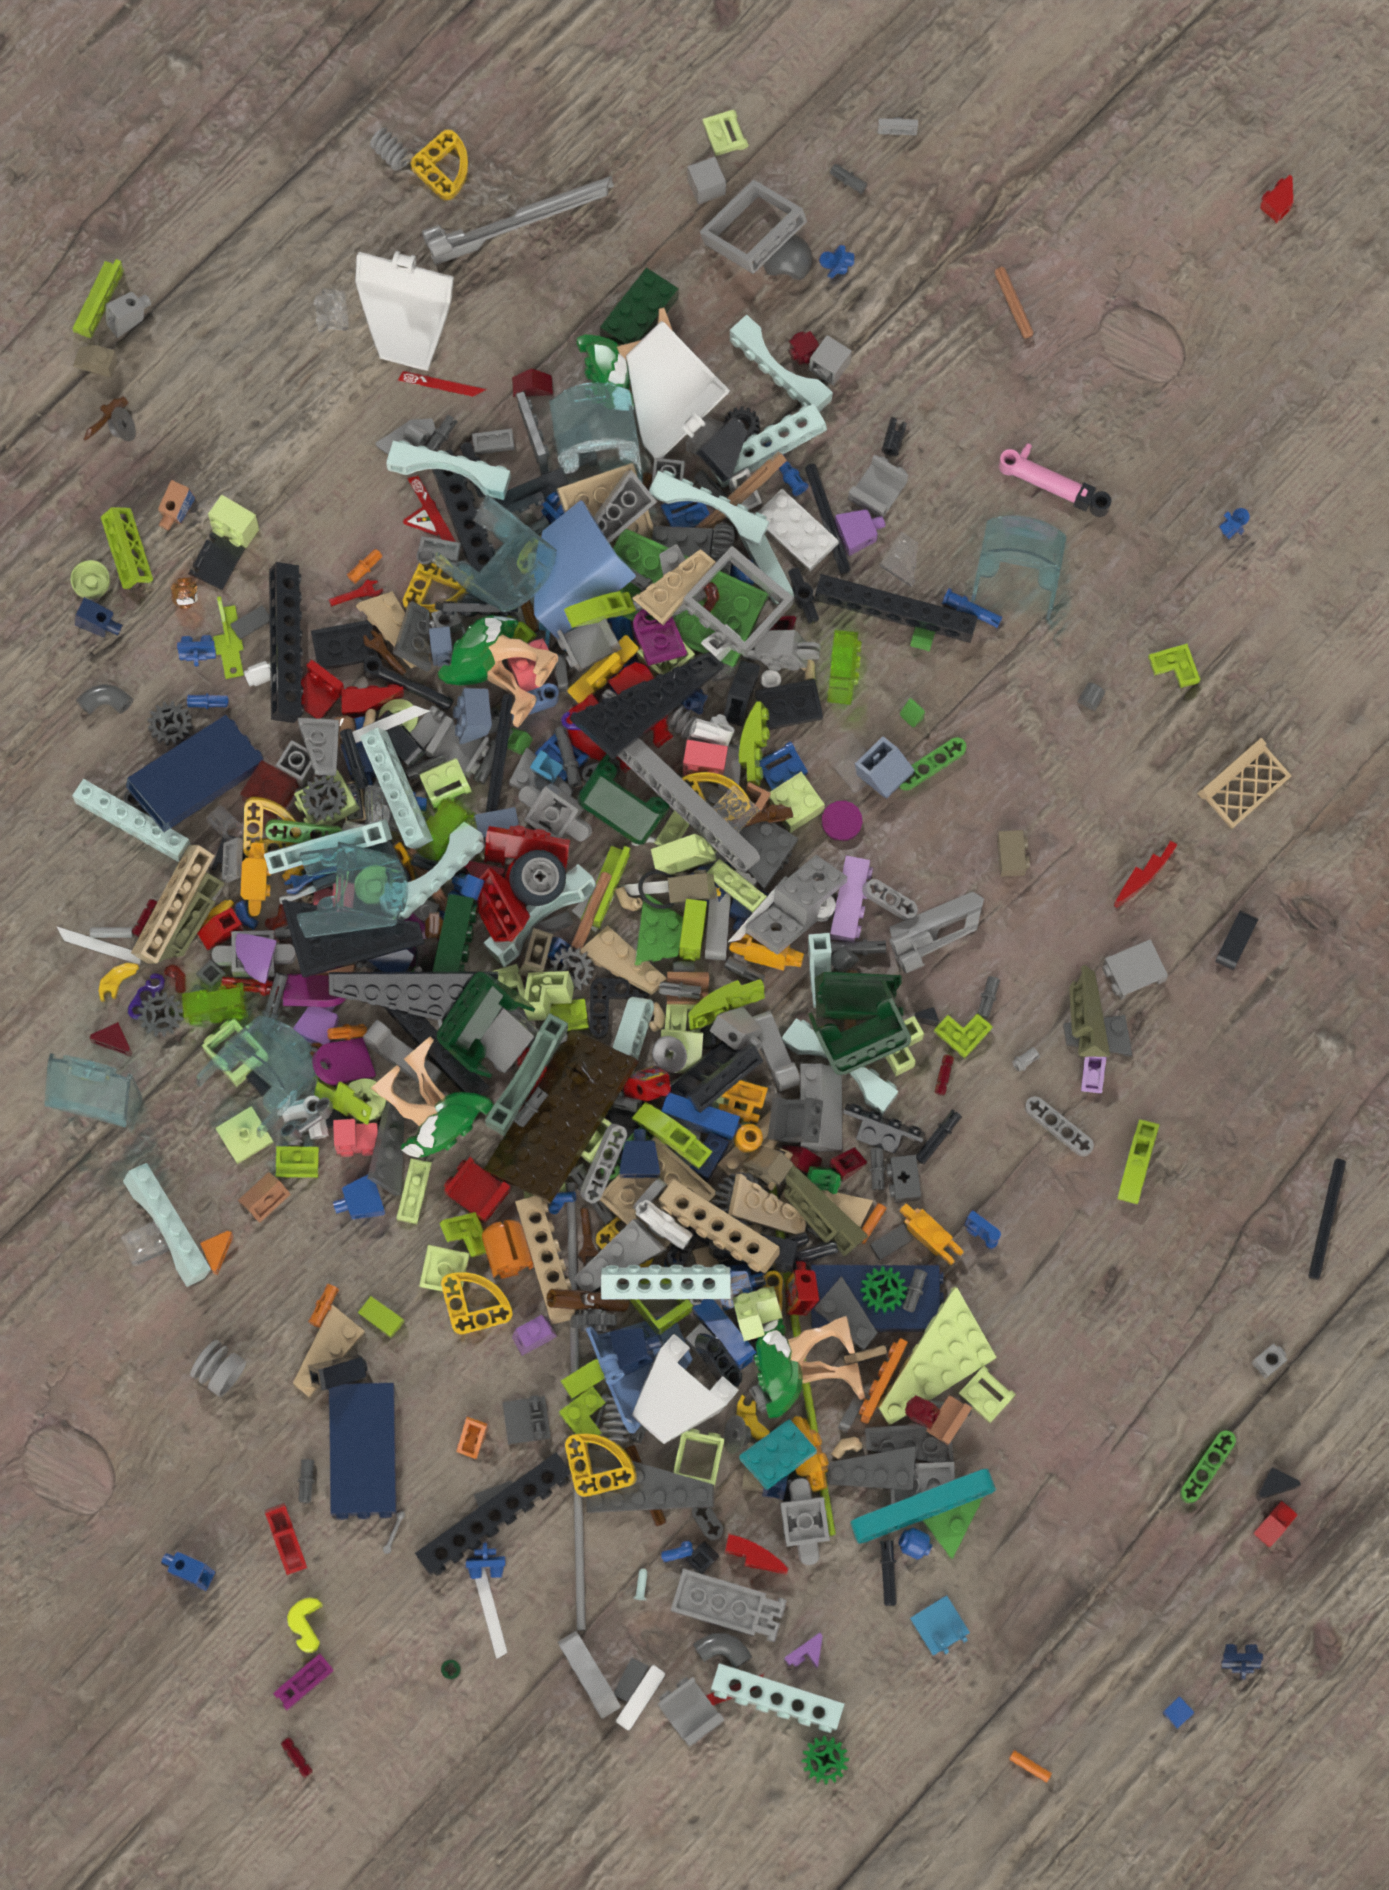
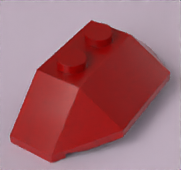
M488 867L479 878L485 882L477 900L478 913L494 942H512L523 930L531 916L524 903L514 895L510 883L492 868Z

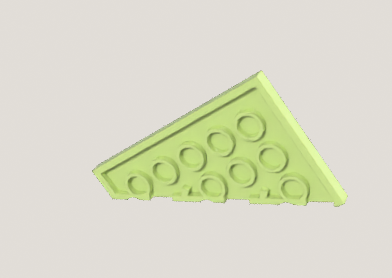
M957 1287L951 1288L949 1296L939 1307L937 1315L932 1318L925 1329V1334L918 1345H915L911 1356L907 1358L896 1380L890 1385L886 1396L881 1399L877 1406L889 1426L906 1416V1403L911 1398H914L915 1395L929 1401L997 1358Z

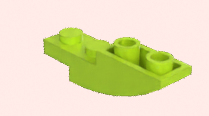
M617 591L566 607L564 611L571 627L574 628L599 623L607 618L631 614L636 611L629 592L621 593Z
M761 701L756 702L746 720L739 747V764L744 769H747V781L760 787V779H763V770L760 767V760H762V750L760 747H767V740L770 739L769 728L766 727V720H769V711Z
M759 979L741 985L739 980L707 995L688 1013L690 1030L714 1023L719 1014L765 999L762 980Z
M646 1102L632 1118L664 1145L670 1146L698 1169L712 1154V1151L697 1140L696 1136Z
M1139 1119L1117 1199L1134 1204L1139 1203L1160 1124Z

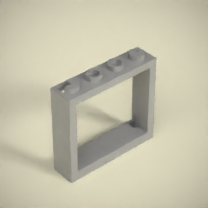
M753 179L703 227L700 234L706 246L754 274L807 222L803 208ZM760 197L784 211L787 215L746 254L719 238L718 235L756 198Z
M731 546L683 598V605L690 615L694 614L699 618V622L704 627H710L715 631L714 634L721 641L725 640L730 644V648L734 652L741 653L745 657L793 605L794 597ZM728 561L780 603L745 642L694 600Z

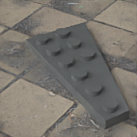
M689 782L688 785L692 788L694 783ZM708 782L699 783L706 802L712 808L734 799ZM739 803L740 806L736 809L733 808V805L729 807L733 811V815L736 816L735 811L738 809L745 811L746 806ZM726 809L718 813L724 820L729 817V811ZM767 821L748 827H742L733 824V822L729 823L758 851L760 860L748 869V872L765 890L798 842V838L778 825L768 823Z
M588 1448L593 1474L622 1468L616 1456ZM634 1461L632 1463L637 1473V1479L633 1485L587 1496V1513L715 1507L713 1484ZM624 1471L623 1476L616 1477V1473H613L616 1478V1486L619 1485L617 1481L626 1480L628 1483V1479L631 1478V1474L626 1473V1471ZM605 1475L601 1478L600 1484L602 1487L608 1488L611 1485L609 1476ZM595 1483L586 1484V1493L588 1488L596 1487Z

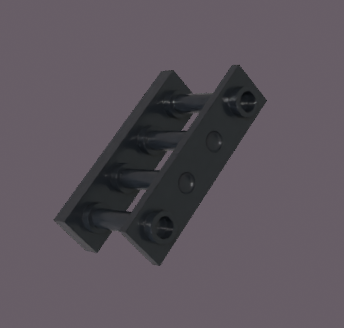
M722 1041L670 1083L671 1092L684 1098L688 1097L695 1110L701 1113L764 1060L751 1043L742 1050H735Z

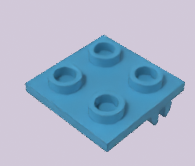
M948 1596L943 1597L910 1618L933 1656L940 1651L946 1655L949 1653L947 1647L958 1640H961L963 1643L968 1641L965 1636L970 1632Z

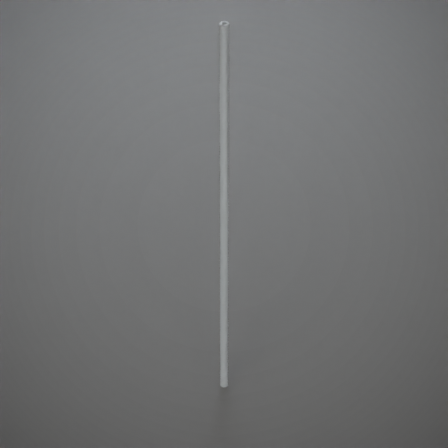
M567 1183V1192L575 1191V1183ZM567 1202L569 1280L572 1290H578L577 1283L573 1280L577 1275L575 1202ZM570 1327L571 1374L579 1369L578 1328ZM580 1394L577 1395L576 1397H574V1398L572 1399V1401H574L576 1398H578V1397L580 1396ZM575 1439L573 1443V1448L576 1449L577 1454H573V1458L576 1456H581V1453H578L577 1447L581 1445L580 1441H576ZM581 1459L575 1463V1468L578 1472H582ZM574 1488L577 1631L586 1630L583 1499L582 1496L576 1493Z

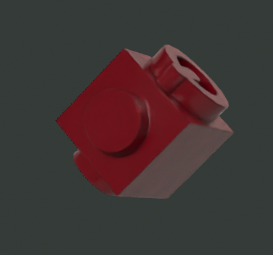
M811 330L807 333L801 331L788 341L790 343L788 352L793 361L796 360L800 366L803 363H810L811 356L820 344Z
M917 1395L906 1403L905 1414L913 1422L930 1430L941 1412L934 1403Z

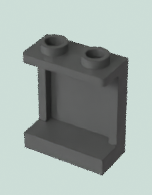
M772 1098L768 1139L782 1143H819L823 1101L814 1098H806L805 1100Z

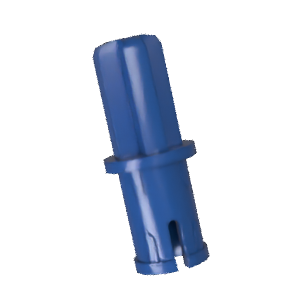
M206 693V695H187L188 708L201 707L209 709V707H228L229 699L226 695H209V693Z

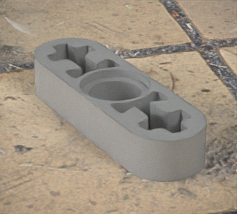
M877 879L864 883L862 891L869 900L903 920L916 916L918 908L914 901ZM874 885V890L877 892L872 893L870 886ZM887 894L894 897L893 905H889L886 902ZM908 906V911H910V913L906 914V909L903 907Z

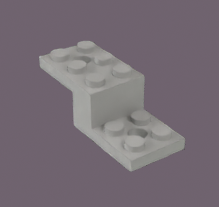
M815 855L776 888L774 905L748 925L746 933L778 955L818 921L820 904L847 883L848 877ZM814 878H821L823 881H815ZM771 928H779L780 931H772Z

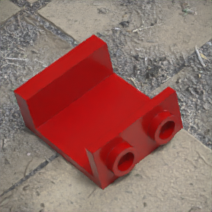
M469 1157L467 1161L463 1160L457 1168L458 1173L454 1178L451 1176L446 1181L444 1191L448 1197L470 1213L476 1212L478 1219L486 1224L510 1193L511 1186L504 1181L503 1183L498 1181L476 1165L473 1158Z

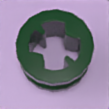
M451 1659L442 1664L441 1673L446 1679L452 1680L460 1675L461 1667L457 1661ZM449 1663H453V1666L457 1668V1672H453V1676H448V1672L445 1671V1667H449Z

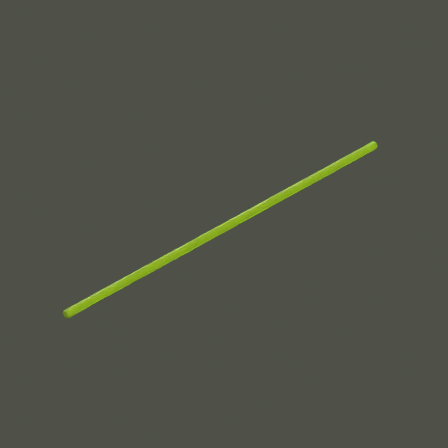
M775 1185L772 1191L769 1190V1193H772L778 1197L777 1187ZM775 1230L776 1237L785 1239L784 1232ZM788 1271L787 1273H783L785 1290L786 1280L791 1275V1272ZM790 1315L793 1337L795 1338L801 1334L799 1316ZM810 1382L802 1384L804 1402L810 1429L815 1430L817 1433L818 1427ZM827 1485V1488L820 1490V1495L824 1497L829 1536H834L836 1532Z

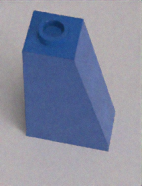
M672 1093L666 1095L661 1109L663 1113L687 1129L706 1134L712 1132L728 1140H732L742 1125L738 1123L740 1116L710 1106L699 1113L695 1110L689 1099Z
M713 1299L700 1300L701 1304L695 1305L692 1312L714 1337L721 1340L741 1371L754 1361V1354L757 1352L748 1341H744L743 1335Z

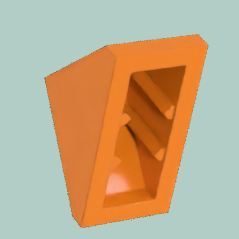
M230 1231L223 1232L200 1243L215 1275L219 1274L234 1237Z
M467 1417L456 1452L477 1459L488 1431V1425Z

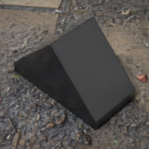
M1271 1467L1258 1491L1257 1501L1296 1489L1301 1486L1299 1480Z

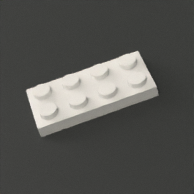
M783 489L758 511V513L767 517L766 520L770 523L767 531L810 571L839 544V541Z

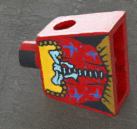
M655 1065L633 1072L623 1087L624 1096L643 1101L666 1096L671 1093L669 1074Z
M795 1262L793 1272L786 1280V1315L807 1316L819 1301L816 1274L814 1271L806 1270L805 1262Z

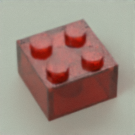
M261 760L240 795L243 802H246L251 797H259L274 801L286 808L299 785L297 779ZM252 803L253 808H259L256 806V803ZM263 809L264 814L275 820L277 819V814Z

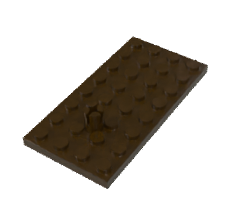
M570 1030L566 1042H563L538 1085L549 1096L546 1097L537 1109L538 1113L535 1112L524 1127L519 1126L513 1121L483 1170L551 1204L639 1061L590 1037Z

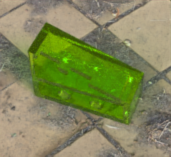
M834 630L827 703L852 704L854 684L858 685L859 673L855 672V668L859 669L860 656H857V652L861 653L862 641L858 640L859 632Z
M450 797L442 799L437 806L438 811L436 814L430 816L426 821L433 841L416 849L422 856L438 861L447 850L450 834L465 822L469 816L473 818L476 815L473 810L458 799Z
M243 982L237 983V988L226 989V986L218 987L219 991L208 992L205 989L182 994L185 1022L189 1023V1025H200L205 1021L221 1023L225 1019H231V1021L233 1019L236 1021L244 1020L245 1017H248L247 993Z

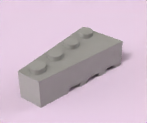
M632 470L626 471L593 518L610 543L657 501Z
M634 1219L573 1280L584 1291L594 1293L601 1289L602 1268H606L608 1265H616L619 1268H627L629 1265L640 1266L667 1249L639 1219Z

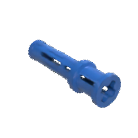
M768 441L764 447H769L772 443ZM788 460L778 468L783 475V481L789 484L794 496H798L808 489L809 485L807 482H803L799 476L800 472L793 468Z
M950 588L941 603L957 611L978 616L979 620L995 628H998L1002 620V616L968 601L967 596L962 597L952 592Z

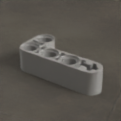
M767 1011L753 1016L752 1018L761 1027V1032L757 1039L762 1042L761 1050L778 1091L781 1092L799 1085V1073L794 1062L791 1063L771 1012Z
M376 1020L363 1036L365 1044L394 1066L398 1065L402 1072L419 1083L416 1072L404 1060L414 1050L394 1037L389 1028ZM425 1059V1069L433 1083H435L442 1072Z
M577 1631L559 1640L557 1643L590 1697L601 1719L620 1709L621 1707L616 1696Z

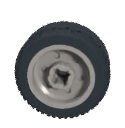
M544 850L529 851L519 857L513 864L509 876L510 886L514 895L523 903L531 906H543L554 901L560 896L566 884V872L562 862L555 855Z

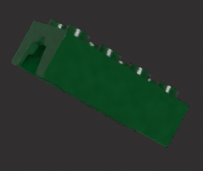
M646 267L600 326V336L616 339L621 345L642 340L658 325L659 309L664 308L667 314L678 300L679 288Z
M449 894L433 972H466L464 962L468 963L470 955L468 943H472L474 936L472 923L476 924L478 917L474 898Z
M822 972L814 978L816 1019L870 1020L879 1016L876 1005L881 999L887 997L881 981L885 979L895 999L897 989L902 984L901 975ZM898 1007L901 1015L904 1016L903 1007Z

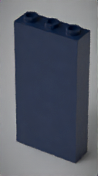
M224 715L129 776L126 788L160 829L166 832L261 770L264 758L262 753L258 749L255 750L251 745L250 739L238 730L236 722L232 719L230 720L227 715Z
M811 1265V1271H814L816 1274L819 1295L817 1304L842 1276L877 1332H925L932 1318L937 1315L940 1305L944 1303V1294L940 1292V1284H943V1271H939V1265ZM882 1266H884L885 1271H888L891 1267L893 1268V1274L900 1272L898 1279H905L902 1286L907 1287L910 1286L915 1269L928 1273L922 1287L923 1294L919 1296L914 1312L905 1311L903 1309L905 1300L899 1299L902 1305L900 1307L894 1305V1312L887 1308L886 1314H883L880 1308L876 1313L875 1306L868 1308L869 1301L862 1300L866 1294L860 1293V1290L865 1288L861 1283L862 1280L868 1281L866 1274L873 1275L872 1270L874 1268L880 1272ZM878 1277V1278L874 1279L873 1281H877V1282H878V1281L884 1279V1277ZM891 1279L892 1286L897 1288L896 1283ZM885 1282V1285L881 1288L880 1298H882L883 1294H885V1292L887 1291V1282ZM869 1290L872 1298L876 1301L877 1298L874 1292ZM908 1290L902 1292V1294L907 1295ZM889 1298L885 1300L883 1303H889L894 1299ZM817 1304L811 1310V1329L829 1324L825 1318L814 1310Z
M394 1383L343 1384L330 1388L332 1517L336 1516V1520H347L349 1516H357V1519H370V1515H379V1518L383 1519L392 1518L393 1514H397Z

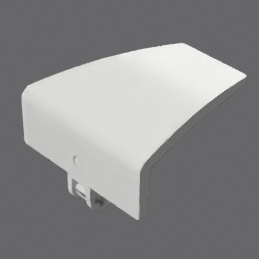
M399 251L395 252L393 261L358 252L355 283L380 359L425 371L429 369L452 301L454 280L452 276L416 267V256H406Z

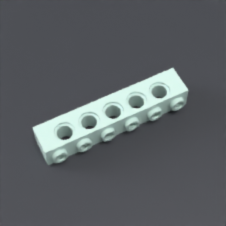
M814 404L810 406L805 405L796 414L785 416L780 423L769 425L762 433L748 437L743 444L732 476L746 468L751 473L760 468L778 451L783 455L826 431V423ZM800 422L807 423L803 428L797 427ZM782 432L789 433L787 437H780ZM768 441L772 443L769 447L762 446L763 443ZM749 451L754 452V455L751 457L744 456ZM713 472L721 488L729 485L730 478L722 482Z
M377 727L360 736L405 845L416 850L433 841L388 732Z
M85 779L82 780L72 795L76 804L178 862L182 858L187 846L191 845L189 839L172 829L163 832L150 816Z
M608 1265L606 1268L601 1269V1299H730V1267L725 1265H714L713 1267H704L703 1265H693L692 1267H683L681 1265L661 1267L660 1265H651L649 1268H640L638 1265H629L627 1268H619L616 1265ZM625 1278L629 1282L627 1284H620L618 1280ZM647 1278L650 1282L648 1284H641L639 1280ZM663 1278H668L671 1280V1283L663 1284L660 1281ZM685 1278H690L693 1280V1282L690 1284H684L682 1280ZM706 1278L714 1280L712 1284H706L703 1281Z
M723 1664L718 1665L711 1691L715 1692L714 1696L727 1699V1696L735 1698V1703L747 1706L750 1703L756 1705V1709L768 1713L769 1710L777 1712L776 1716L788 1720L791 1716L797 1718V1722L802 1725L810 1726L811 1723L819 1725V1730L831 1733V1730H837L844 1703ZM733 1680L741 1683V1689L737 1692L731 1691L729 1688V1683ZM759 1687L762 1691V1696L753 1698L750 1695V1689ZM777 1693L782 1696L783 1702L780 1705H774L771 1702L770 1698L773 1694ZM795 1700L801 1701L804 1709L800 1712L794 1711L791 1707L792 1702ZM815 1707H821L825 1715L823 1718L817 1719L813 1716L812 1710Z

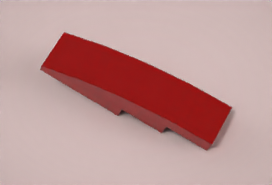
M1170 840L1161 857L1153 853L1144 870L1135 867L1117 897L1114 907L1118 908L1145 888L1164 868L1178 844Z

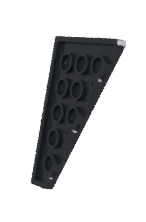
M287 899L282 900L303 978L425 944L419 922L384 918L379 915L356 913L350 910L344 911L328 906L288 901Z

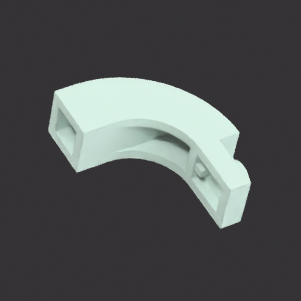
M829 933L810 934L808 936L809 973L814 1008H816L814 978L822 972H831L832 952Z

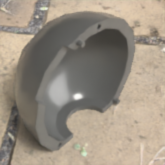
M794 234L763 266L769 275L786 274L791 276L792 279L801 280L811 269L812 252L808 243Z

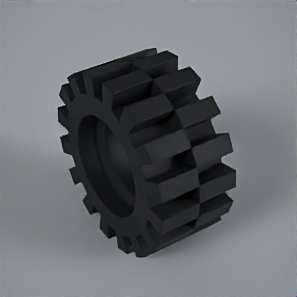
M736 407L733 409V412L730 410L728 416H725L724 424L733 417L748 422L750 428L744 442L751 435L759 434V417L756 416L754 410L750 412L748 407L747 410H744V407H740V410H738Z

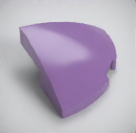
M237 933L236 954L244 965V970L252 978L266 984L272 965L271 960L277 945L276 940Z

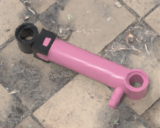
M1026 444L1020 455L1012 449L1005 450L1001 454L998 466L1004 475H1014L1074 503V507L1086 512L1089 507L1090 512L1096 517H1104L1109 512L1112 500L1108 493L1104 491L1096 492V487L1085 482L1082 485L1027 460L1031 452V444ZM1011 460L1014 462V464L1008 465L1005 463V461ZM1096 502H1103L1105 506L1100 507Z

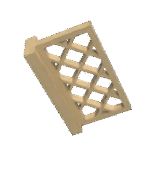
M1262 738L1251 745L1197 793L1202 799L1205 798L1231 829L1291 777V774L1265 746L1266 742ZM1264 753L1269 758L1268 766L1258 765V756ZM1246 767L1254 768V779L1243 778ZM1258 768L1268 769V780L1257 779ZM1272 770H1279L1284 775V778L1280 781L1272 780ZM1231 780L1239 781V792L1229 791V782ZM1243 781L1254 782L1253 793L1243 792ZM1257 782L1268 783L1267 793H1257ZM1216 793L1225 794L1224 805L1217 804L1212 797ZM1228 794L1239 795L1238 806L1228 805ZM1243 796H1253V805L1251 807L1242 806ZM1228 809H1238V818L1234 822L1227 816Z

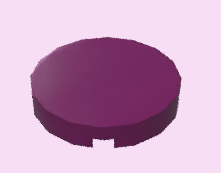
M836 801L829 804L824 810L822 828L831 839L849 841L855 838L861 830L863 823L862 814L853 803Z

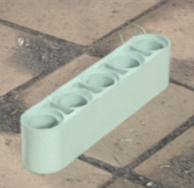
M764 535L760 546L741 538L751 560H753V564L794 597L793 590L766 536ZM770 596L774 605L780 604L773 597Z
M637 997L629 998L615 1038L614 1049L638 1060L654 1010L652 1000ZM623 1088L619 1093L620 1096H624Z

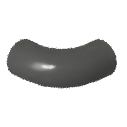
M107 684L93 686L76 699L78 705L89 715L99 706L105 704L112 706L119 714H122L134 701L127 692L117 686Z
M712 1633L693 1643L694 1648L704 1662L713 1656L723 1655L729 1659L732 1666L736 1669L753 1657L738 1638L727 1633Z

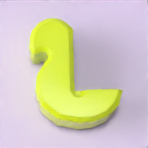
M304 1598L290 1608L287 1616L288 1626L295 1634L302 1636L301 1639L296 1640V1644L305 1653L315 1652L320 1644L305 1618L323 1606L315 1598Z

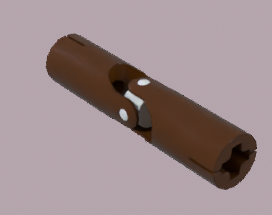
M550 1289L546 1297L547 1305L550 1308L601 1309L603 1311L625 1312L629 1306V1299H601V1292L592 1293L591 1291Z

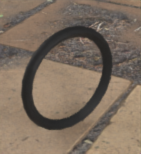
M660 870L646 872L638 884V890L642 899L648 905L657 909H666L674 906V903L665 905L655 904L643 892V882L648 876L653 874H661L668 878L673 876Z

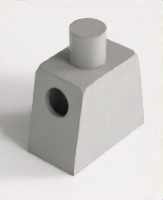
M130 292L107 303L106 325L117 338L144 319V309L151 305L150 299L145 294L137 298L133 292Z
M743 1007L719 1014L710 1029V1032L735 1050L742 1049L749 1043L753 1044L757 1051L762 1046V1042L757 1039L761 1032V1027Z

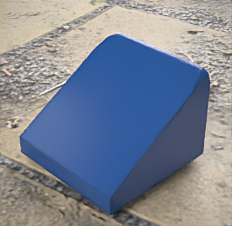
M552 937L547 958L557 960L554 954L556 952L562 954V948L568 951L572 945L559 937Z

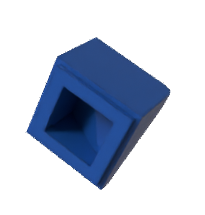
M1179 1696L1162 1713L1178 1729L1194 1714V1711Z

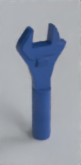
M336 863L308 875H291V878L285 881L284 884L289 885L293 883L294 888L288 889L286 892L297 894L309 882L338 871Z

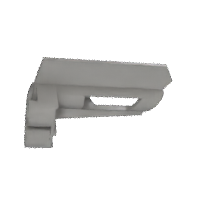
M970 892L913 918L890 926V944L894 951L896 962L904 973L907 974L925 966L921 957L976 931L984 898L974 892ZM966 918L963 929L937 939L938 931L941 928Z

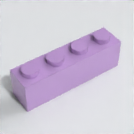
M851 856L845 857L842 873L848 878L847 883L839 888L830 933L831 940L854 942L855 938L860 937L861 926H858L859 918L863 919L865 906L861 905L862 900L867 899L863 894L862 887L866 883V879L871 880L873 868L869 867L870 860Z

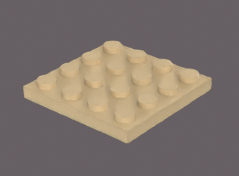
M633 463L556 488L564 513L582 500L594 517L626 471L632 470L637 476ZM647 510L626 529L652 540L654 528ZM620 534L610 542L612 548H614Z
M654 1137L651 1141H655L660 1179L667 1184V1187L675 1180L703 1199L711 1202L716 1196L714 1193L716 1191L666 1145ZM619 1174L606 1187L600 1201L626 1225L634 1219H639L648 1229L649 1225L636 1215V1210L633 1206L658 1178H620ZM663 1191V1192L659 1195V1197L653 1202V1204H654L659 1210H661V1209H660L661 1207H660V1205H659V1198L662 1196V1194L664 1193V1191ZM680 1203L677 1207L685 1209L688 1204ZM671 1215V1217L675 1219L676 1223H678L683 1228H686L678 1221V1218ZM650 1231L665 1248L671 1244L666 1238H661Z

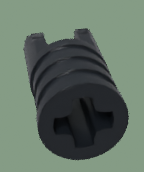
M893 416L889 420L881 451L889 456H898L907 423L902 422L898 431H896L897 419Z

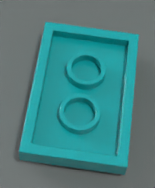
M788 1419L739 1455V1459L763 1487L768 1490L817 1453V1449L795 1424Z

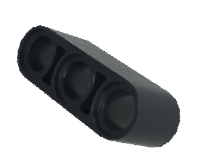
M387 710L375 722L391 716L393 713ZM403 724L385 730L388 732L396 753L410 767L426 754L425 749Z
M1240 910L1215 962L1233 971L1259 919Z
M706 1333L699 1334L695 1339V1348L715 1379L719 1381L723 1376L733 1386H739L742 1381V1373L721 1340Z

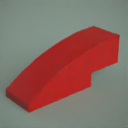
M283 1503L264 1510L286 1574L289 1575L306 1569L307 1565L286 1504Z
M731 1534L728 1535L725 1554L746 1558L745 1567L787 1575L788 1567L767 1549L745 1538Z

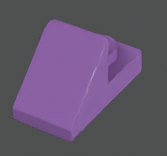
M1106 1057L1084 1058L1081 1091L1102 1093Z
M817 1634L786 1656L784 1661L788 1667L792 1664L797 1667L806 1660L804 1656L807 1655L817 1669L822 1634Z

